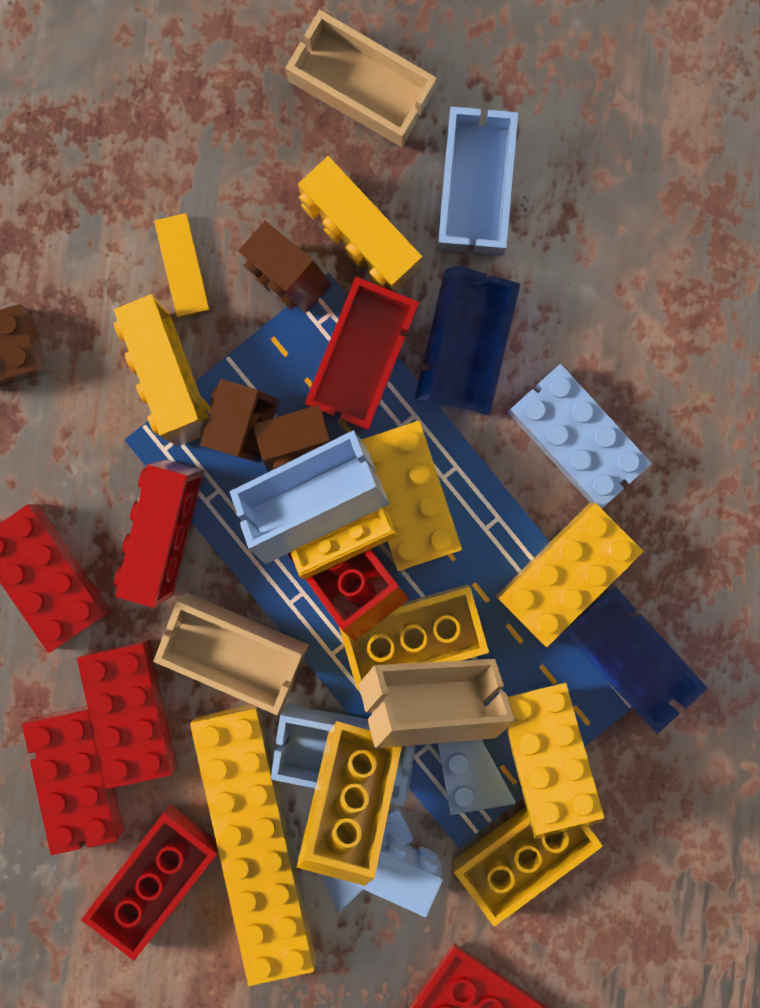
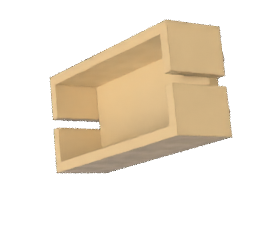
M319 9L304 35L305 44L299 43L285 67L288 82L398 146L403 147L417 123L418 115L421 116L435 92L437 77Z
M187 592L176 601L166 627L169 630L163 635L153 662L278 715L286 703L296 678L295 675L299 671L309 644Z
M495 659L374 665L358 684L365 712H372V715L368 718V723L375 749L497 738L515 721L506 693L498 694L484 707V704L504 687Z

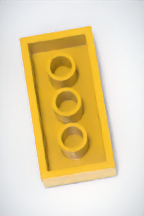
M329 156L298 183L301 194L299 199L303 203L301 207L313 220L317 217L322 220L325 233L335 244L341 241L346 246L345 248L348 251L346 255L359 269L364 265L369 271V280L373 284L396 292L421 269L422 256Z
M152 294L113 309L118 320L113 323L119 339L126 342L129 352L125 353V358L131 371L137 372L140 383L136 384V388L143 403H148L152 414L148 415V421L154 434H159L165 441L168 440L177 447L201 438L202 424L209 416L170 312Z
M420 420L361 439L369 451L377 471L376 475L380 479L389 501V505L385 507L398 537L389 540L388 544L397 571L461 551L462 547Z
M589 503L495 597L544 646L548 647L644 551L596 503Z
M468 584L405 602L355 642L339 627L357 690H360L358 684L374 665L462 661L489 653L472 591Z
M562 683L508 697L515 721L506 729L534 838L537 839L602 823L604 820L603 811L567 684Z
M336 721L328 733L296 868L366 886L375 878L402 746L375 749L370 730Z
M525 806L452 860V867L456 877L495 927L602 848L603 845L590 826L535 839Z

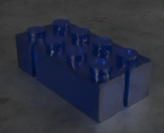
M460 265L444 270L423 364L429 365L428 370H421L414 400L471 415L490 416L520 283L497 276L486 277L487 273Z
M610 584L563 633L646 725L658 734L680 714L669 704L672 699L686 709L708 687L641 614L635 612L636 608L620 590Z

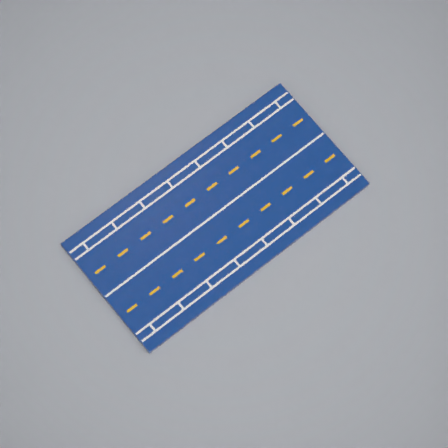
M329 272L325 276L332 285L306 314L297 307L292 311L287 307L284 308L196 381L208 416L212 407L210 403L211 394L214 388L219 385L220 379L260 390L279 399L274 418L308 408L304 403L348 296ZM399 357L369 432L341 421V413L339 412L336 413L335 418L323 414L332 441L353 430L360 439H364L420 420L462 550L397 571L388 541L372 548V550L408 596V601L466 584L470 586L489 653L465 660L495 659L504 685L496 695L484 704V707L500 693H506L507 697L566 683L585 747L664 683L662 678L597 599L546 647L495 597L550 542ZM149 421L145 422L124 441L146 467L147 464L168 459L205 470L192 524L283 634L309 644L303 659L350 716L368 719L372 712H365L361 692L356 688L341 632L336 621L308 582L299 577L295 564L288 554L264 564L248 549L240 525L242 520L237 515L230 491L268 473L262 458L260 463H256L200 445L202 438L177 447L168 440L165 441L159 434L155 435ZM505 730L497 738L482 740L517 803L524 796ZM438 743L416 745L409 788L459 849L514 805L450 815Z

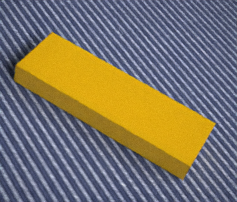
M187 213L154 220L177 318L180 319L209 312L210 306Z
M383 507L292 550L291 555L299 577L305 580L398 536L386 507Z

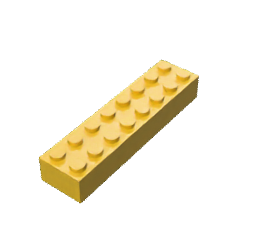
M250 704L196 716L190 722L248 986L312 973L315 970L316 954L278 783L275 780H271L273 760L261 708Z

